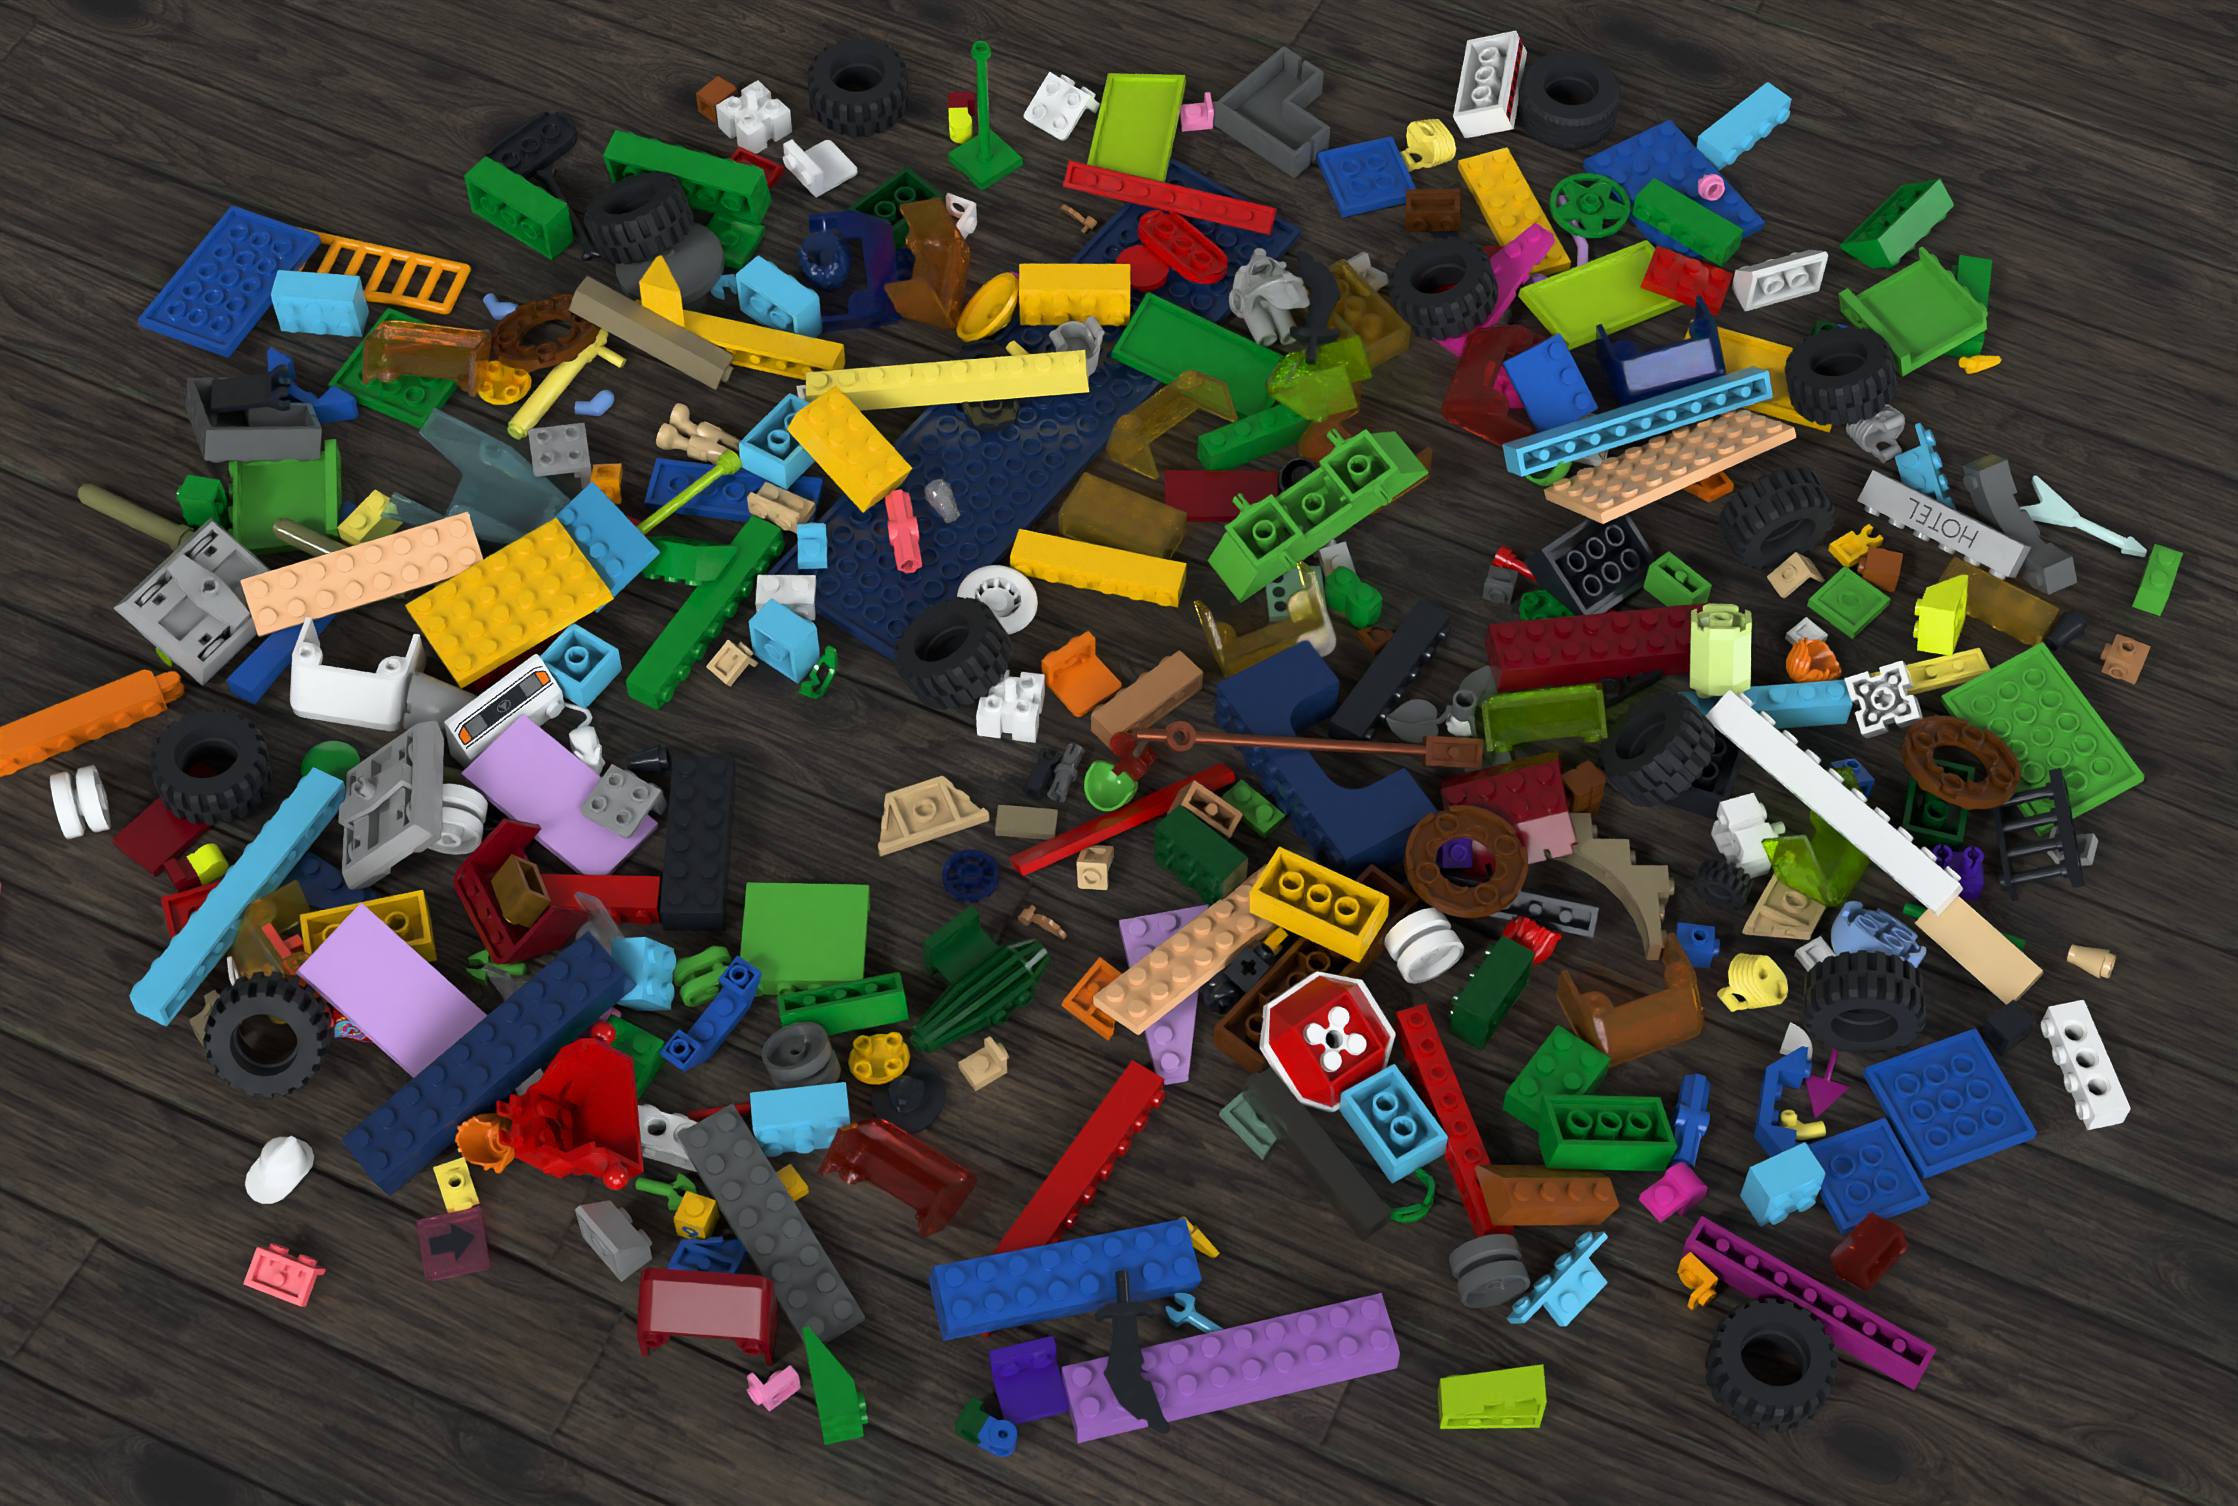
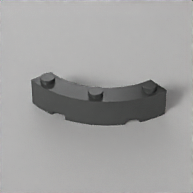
M1990 454L1963 465L1965 474L1963 482L1966 489L1970 492L1982 523L2031 547L2018 574L2034 589H2038L2048 595L2077 583L2073 556L2063 552L2051 542L2048 544L2044 543L2039 537V528L2033 522L2027 510H2020L2013 494L2017 493L2010 472L2008 459Z

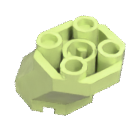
M1713 603L1704 605L1703 611L1697 613V609L1691 611L1690 688L1696 690V696L1700 698L1724 696L1729 690L1737 696L1740 692L1744 694V691L1750 689L1752 628L1750 611L1745 609V614L1739 612V606Z

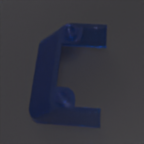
M852 210L808 215L810 233L839 230L840 234L846 238L862 239L868 290L856 291L850 296L848 300L849 314L822 317L823 333L888 326L899 322L903 314V306L890 222L880 216Z
M1701 295L1696 296L1695 320L1689 325L1690 339L1640 353L1637 346L1631 341L1621 340L1611 343L1602 324L1596 325V356L1622 407L1726 375V365L1717 325Z

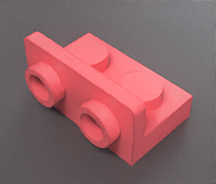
M270 1243L269 1247H257L243 1284L295 1305L306 1306L317 1275H324L326 1269L318 1266V1260L313 1257L299 1254L297 1258L289 1255V1248L279 1244Z

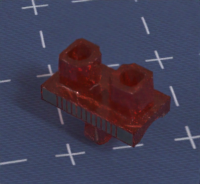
M1117 732L1110 739V749L1115 755L1120 757L1112 769V772L1117 777L1122 772H1125L1136 782L1149 770L1148 766L1153 763L1158 755L1148 746L1150 741L1139 740L1136 744L1134 737L1128 732Z

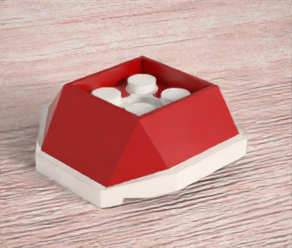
M1317 971L1263 1006L1262 1018L1264 1019L1261 1029L1260 1050L1293 1102L1331 1113L1340 1108L1342 1092L1386 1069L1396 1033L1363 980ZM1328 1032L1332 1034L1335 1040L1333 1048H1330L1325 1040Z

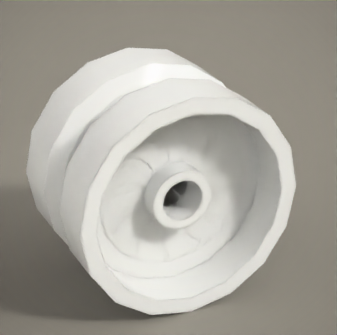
M94 765L78 768L76 784L73 777L67 771L50 776L55 810L61 829L67 839L83 836L85 819L89 828L95 833L111 828L106 792Z
M443 784L441 839L428 848L440 853L453 855L473 852L482 842L483 824L485 823L488 802L484 796L474 789L462 785Z
M1435 908L1422 909L1410 914L1390 929L1385 937L1384 945L1390 956L1395 961H1398L1397 967L1408 983L1416 984L1438 977L1457 963L1463 955L1464 946L1457 934L1450 930L1451 924L1445 914Z

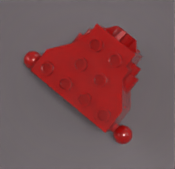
M601 1021L592 1027L591 1038H582L562 1047L540 1080L530 1085L525 1094L521 1096L510 1095V1103H504L500 1100L496 1101L497 1114L512 1120V1132H507L503 1129L498 1130L499 1143L514 1148L515 1158L542 1170L547 1175L550 1174L561 1179L570 1174L581 1176L589 1173L599 1179L602 1178L604 1184L609 1189L620 1190L627 1185L629 1178L644 1172L634 1061L632 1057L611 1047L616 1038V1030L611 1023Z

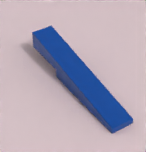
M336 614L313 621L318 636ZM303 624L272 633L227 679L231 693L256 704L286 666L292 667V654Z

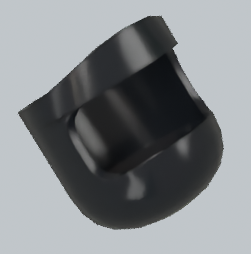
M1298 457L1289 460L1280 471V488L1283 492L1318 469L1319 466L1310 458Z

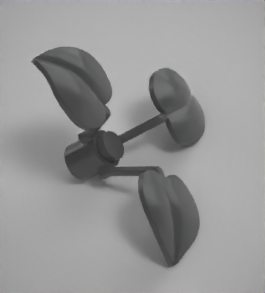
M1487 665L1464 678L1459 690L1453 696L1452 705L1446 707V711L1440 718H1437V709L1427 700L1415 699L1403 703L1394 712L1388 714L1386 722L1390 729L1402 740L1411 744L1422 745L1423 736H1438L1437 724H1442L1452 714L1458 721H1468L1472 738L1478 739L1474 717L1476 707L1478 706L1479 709L1485 712L1498 710L1507 702L1509 691L1497 692L1490 665ZM1488 738L1483 741L1482 769L1511 762L1508 748L1500 740ZM1463 768L1466 773H1467V772H1471V771H1475V770H1479V769H1465V768Z

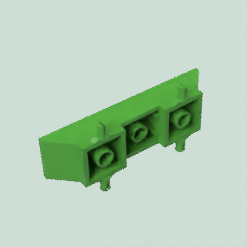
M1332 429L1333 434L1329 431L1327 438L1335 445V448L1329 455L1319 461L1321 467L1276 498L1271 494L1261 502L1252 505L1248 503L1243 494H1238V498L1236 496L1233 498L1232 502L1235 503L1241 512L1236 519L1224 526L1226 533L1208 559V562L1239 603L1248 599L1285 572L1292 571V567L1295 569L1302 560L1380 506L1387 505V502L1390 503L1393 497L1428 474L1426 468L1395 431L1370 434L1365 429L1355 437L1344 440L1337 429Z

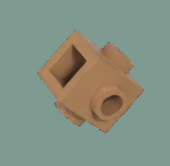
M2116 634L2113 644L2106 643L2100 659L2105 660L2101 672L2113 678L2135 684L2151 646L2138 642L2133 638Z

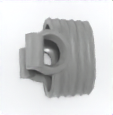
M1095 316L1088 317L1085 323L1077 321L1065 322L1058 326L1056 330L1050 332L1049 337L1056 348V352L1085 350L1088 376L1095 372L1098 365L1102 336L1104 335V330Z
M1885 404V408L1879 413H1873L1872 418L1865 421L1864 419L1858 420L1856 424L1852 425L1847 423L1846 432L1862 450L1871 452L1882 463H1885L1895 458V456L1902 454L1896 439L1904 429L1905 417L1904 414L1893 408V406ZM1880 442H1886L1891 445L1882 451L1876 448V445Z

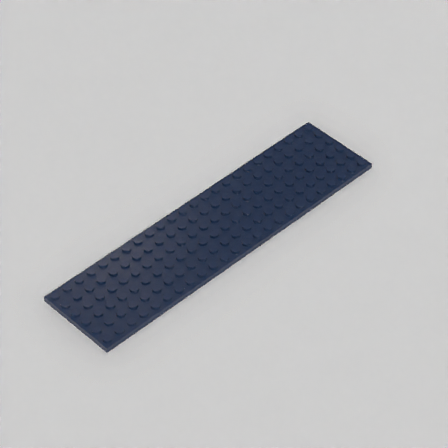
M1170 158L1165 183L1250 202ZM1127 202L1068 264H1116L1119 254L1128 247L1145 245L1137 234L1139 221L1145 213L1158 209ZM1167 211L1162 212L1163 214L1169 215V212ZM1180 215L1226 254L1228 259L1226 275L1216 283L1201 284L1184 278L1169 265V275L1165 284L1149 293L1220 325L1232 312L1229 306V294L1233 289L1235 274L1241 266L1249 264L1254 250L1261 248L1266 251L1267 257L1278 262L1301 238L1302 230L1278 216H1275L1271 236ZM1134 288L1133 291L1130 290V320L1147 292H1140V289ZM1019 313L993 341L996 345L1003 346L1005 349L1010 342L1016 341L1029 354L1056 352V348L1049 334L1051 331L1056 330L1058 325H1020ZM1100 325L1104 330V335L1102 336L1098 365L1095 372L1088 376L1089 392L1019 398L1020 413L1016 419L1017 421L1010 428L996 433L982 432L973 428L964 416L962 403L930 405L892 444L895 450L912 467L904 482L895 490L909 493L911 498L913 517H916L920 539L918 544L922 567L918 568L914 573L907 574L898 570L894 547L890 545L887 525L889 520L885 497L863 513L844 494L817 522L826 524L827 568L798 569L797 542L766 575H816L815 612L894 661L897 641L903 637L902 631L904 628L912 624V619L917 614L920 616L924 613V609L930 605L934 607L939 604V601L944 599L951 601L953 597H957L962 581L974 570L984 566L997 565L1013 548L1018 530L1029 531L1165 383L1111 358L1112 351L1127 325Z

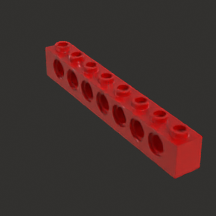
M1423 1004L1396 1012L1394 1032L1422 1102L1448 1136L1444 1156L1477 1238L1492 1234L1512 1236L1514 1226L1492 1225L1475 1171L1477 1165H1491V1162L1427 1005Z

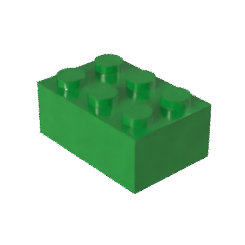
M1557 1025L1506 1091L1502 1110L1539 1133L1542 1095H1592L1606 1077L1611 1058Z

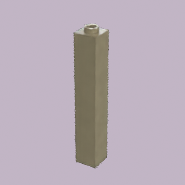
M589 276L576 289L569 307V311L715 390L722 381L727 383L734 371V368L730 366L734 355Z

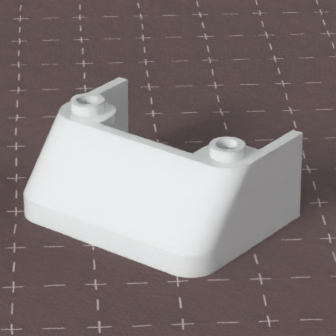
M306 617L292 654L290 704L293 712L303 718L385 731H395L403 727L404 714L409 713L407 712L408 703L406 701L414 671L423 673L427 663L420 635H413L406 658L398 656L387 657L380 662L376 673L321 665L323 654L320 649L318 635L312 618Z

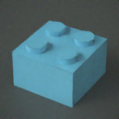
M771 598L749 620L753 655L797 684L814 668L820 659L815 624L811 620L803 619L795 614L788 605L780 604Z
M575 623L569 625L540 656L562 690L563 696L583 709H586L622 671L619 650Z
M647 937L612 939L611 957L636 985L634 989L616 1004L635 1011L671 1010V1001L675 993L672 984L673 970L676 966L674 948Z
M1806 1142L1750 1167L1740 1196L1760 1227L1770 1222L1772 1225H1775L1786 1219L1789 1213L1799 1210V1212L1806 1211L1816 1203L1815 1200L1826 1173Z

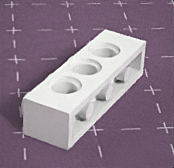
M2079 1000L2048 1007L2041 1021V1030L2044 1037L2049 1038L2053 1048V1059L2057 1065H2060L2063 1071L2065 1087L2074 1097L2078 1118L2084 1121L2087 1130L2123 1123L2131 1108L2085 1001ZM2067 1036H2071V1037H2073L2075 1040H2071V1039H2069ZM2078 1063H2082L2088 1068L2082 1067ZM2089 1090H2094V1091H2096L2099 1095H2095V1094L2091 1093Z
M638 1105L642 1156L697 1172L677 1140V1134L698 1122L692 1121L680 1113H673L671 1115L661 1112L652 1105ZM657 1130L665 1131L663 1134L658 1136L652 1135V1133Z

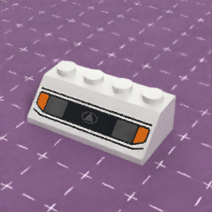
M537 654L530 657L444 721L450 755L465 769L522 714L540 727L549 719L557 717L562 709L565 708L562 690Z

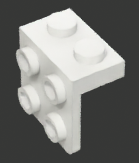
M1049 72L1025 111L1024 118L1057 139L1065 141L1084 110L1088 109L1096 114L1101 104L1094 99L1096 94L1083 86L1080 90L1074 87L1075 82L1062 74L1059 78Z
M792 139L783 144V162L785 166L816 198L851 179L858 173L857 167L831 140H825L805 152Z

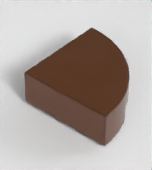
M1366 627L1357 631L1359 640L1374 656L1383 650L1394 635L1390 630L1386 629L1383 631L1372 629V627Z

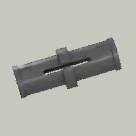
M1073 743L1068 744L1061 763L1055 767V778L1047 793L1048 797L1057 802L1059 795V802L1062 803L1066 800L1072 782H1075L1078 777L1077 769L1085 753L1084 748L1078 744H1075L1073 751Z

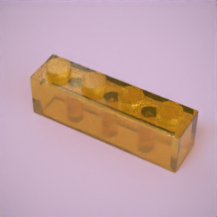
M1954 556L1938 583L1962 574L1968 575L1966 613L1970 617L1977 618L1993 626L1996 630L2003 631L2019 639L2024 644L2034 647L2043 642L2044 637H2046L2054 624L2059 608Z

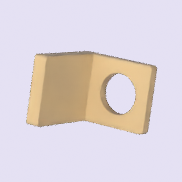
M1797 552L1767 576L1778 594L1784 599L1810 577L1821 583L1825 581L1813 562Z

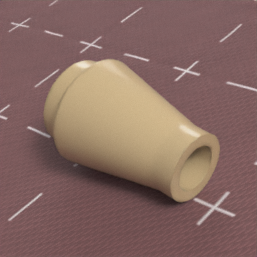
M2072 944L2067 956V962L2075 964L2099 979L2101 976L2105 978L2110 977L2116 961V955L2111 954L2110 950Z

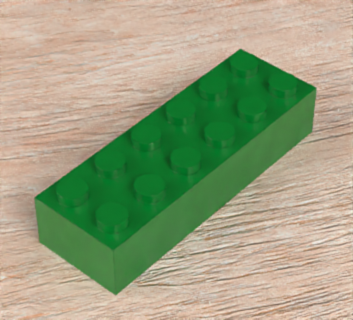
M615 130L603 154L612 183L624 180L625 177L630 175L636 176L641 172H666L679 180L690 207L712 214L718 212L761 225L772 202L764 171L755 165L740 164L729 158L714 157L706 152H696L688 150L681 145L673 146L662 143L658 139H647L637 136L632 132L625 133Z

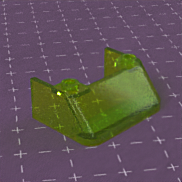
M1356 335L1320 345L1315 365L1305 363L1307 349L1282 357L1265 382L1269 396L1304 419L1318 423L1328 419V415L1357 408L1358 405L1351 383L1372 378L1373 375L1361 337Z
M1602 683L1484 697L1481 703L1487 751H1493L1495 748L1496 753L1513 751V745L1521 742L1572 736L1584 737L1585 742L1603 740L1602 738H1608Z
M1851 767L1833 768L1844 779L1841 783L1849 791L1854 787L1863 794ZM1812 809L1810 811V821L1815 826L1817 833L1811 843H1809L1806 835L1765 838L1761 841L1774 869L1775 876L1780 883L1826 907H1839L1844 904L1871 859Z

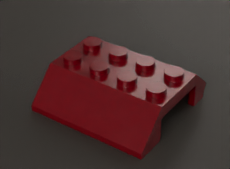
M1560 750L1443 778L1441 795L1444 810H1448V806L1466 805L1486 809L1500 816L1516 830V836L1522 846L1526 848L1528 865L1546 861V849H1550L1552 859L1574 854L1572 846L1578 844L1575 827L1569 814L1562 774H1564ZM1471 839L1472 866L1470 868H1457L1460 873L1465 872L1466 875L1481 877L1488 875L1486 864L1490 863L1494 873L1495 862L1493 855L1484 845Z

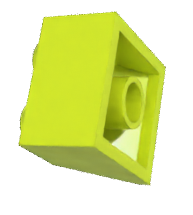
M1962 574L1926 588L1923 599H1917L1915 615L1919 616V621H1916L1913 637L1918 638L1917 650L1947 656L1953 655L1965 622L1968 575Z

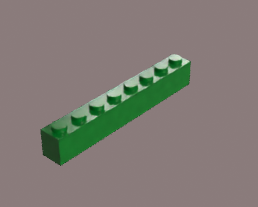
M755 515L750 517L730 543V545L737 546V552L715 581H703V586H697L627 677L626 685L629 697L657 711L665 702L667 703L671 700L675 688L681 681L687 679L691 667L696 660L702 659L712 639H716L720 635L722 627L728 618H732L736 614L740 602L744 597L747 598L751 594L758 575H765L772 560L782 553L785 546L782 528Z

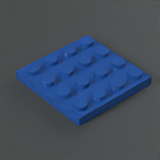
M1976 1028L1864 1068L1862 1073L1922 1180L2032 1140L2037 1134L2033 1124Z

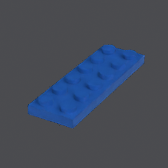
M656 458L644 501L645 510H659L716 465ZM740 468L733 475L728 474L719 477L674 513L747 522L752 516L749 513L747 501L749 493L757 494L765 482L777 487L780 486L746 469ZM800 476L786 490L815 503L816 510L807 523H815L824 486L823 478Z

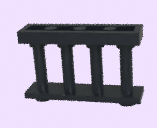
M2061 768L2049 770L2051 782L2046 783V786L2014 793L2006 803L1994 808H1988L1989 814H1994L2003 873L1998 874L2002 891H2008L2012 901L2018 900L2016 885L2058 876H2063V878L2069 877L2073 888L2085 886L2067 782ZM2045 798L2054 800L2055 808H2051L2050 812L2005 821L2004 807ZM2048 824L2059 825L2060 833L2055 834V838L2009 847L2007 833ZM2057 849L2059 852L2063 851L2064 860H2060V864L2018 873L2013 872L2011 859Z

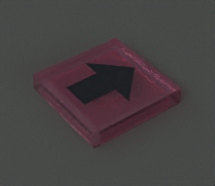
M480 1206L416 1220L426 1282L491 1269Z

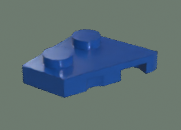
M723 1236L710 1237L706 1240H699L697 1238L681 1239L668 1264V1269L738 1274L748 1254L739 1239L723 1240Z

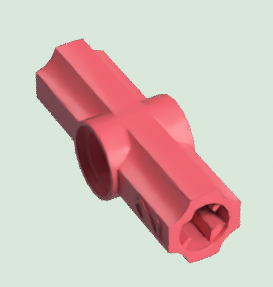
M893 490L889 495L885 496L889 520L887 525L890 545L894 547L898 570L905 572V574L914 573L918 568L922 567L918 544L920 539L917 519L913 517L909 493L902 490Z

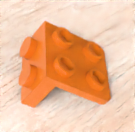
M1089 631L1081 636L1073 637L1065 646L1057 651L1049 652L1041 660L1045 684L1076 717L1083 716L1122 689L1121 682L1095 655V637Z

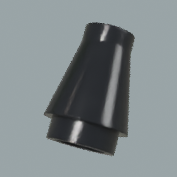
M2075 610L2062 613L2051 631L2044 637L2045 645L2052 651H2056L2061 646L2083 635L2084 629L2087 627L2086 620Z
M659 744L636 754L626 756L627 770L633 773L664 774L666 770H671L672 759L668 746L661 747Z

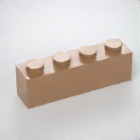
M1180 650L1172 656H1166L1153 670L1141 674L1131 686L1119 690L1109 702L1097 706L1091 714V731L1115 753L1134 739L1135 728L1148 729L1201 690L1203 671Z

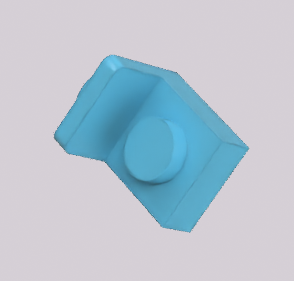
M813 522L798 524V569L827 568L826 524Z

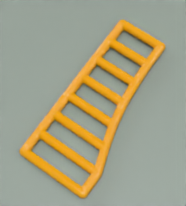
M303 229L318 234L321 244L330 245L317 273L329 274L341 248L355 251L344 275L356 276L367 253L381 256L363 290L366 301L391 304L448 315L451 313L471 271V267L465 263ZM391 260L405 261L406 264L392 292H376ZM306 262L304 263V265L300 268V270H299L298 272H302V270H303V268H304ZM417 265L432 267L418 297L404 296L403 293ZM446 270L457 273L444 302L430 301L429 298L442 271Z

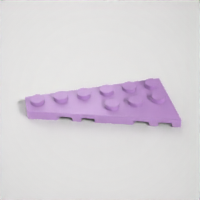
M1209 904L1119 920V929L1129 969L1208 909ZM1199 988L1144 1030L1154 1073L1164 1078V1085L1185 1082L1189 1079Z

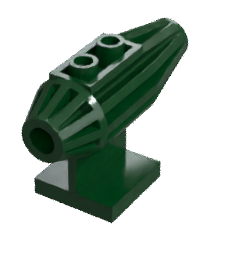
M972 905L923 941L924 968L931 976L939 972L950 985L911 1028V1043L919 1052L925 1051L930 1054L983 1028L988 1030L994 1025L999 1026L1003 1024L1013 1010L1017 1007H1025L1034 998L1035 988L1051 962L1044 946L1037 939L1029 938L998 947L979 926V913Z

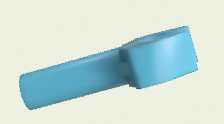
M721 275L718 282L711 289L712 295L724 300L725 296L722 287H729L734 294H737L735 275Z
M1175 1293V1302L1185 1308L1184 1311L1177 1312L1172 1307H1165L1168 1321L1176 1328L1184 1323H1191L1205 1333L1224 1330L1196 1312L1194 1307L1195 1297L1190 1294Z

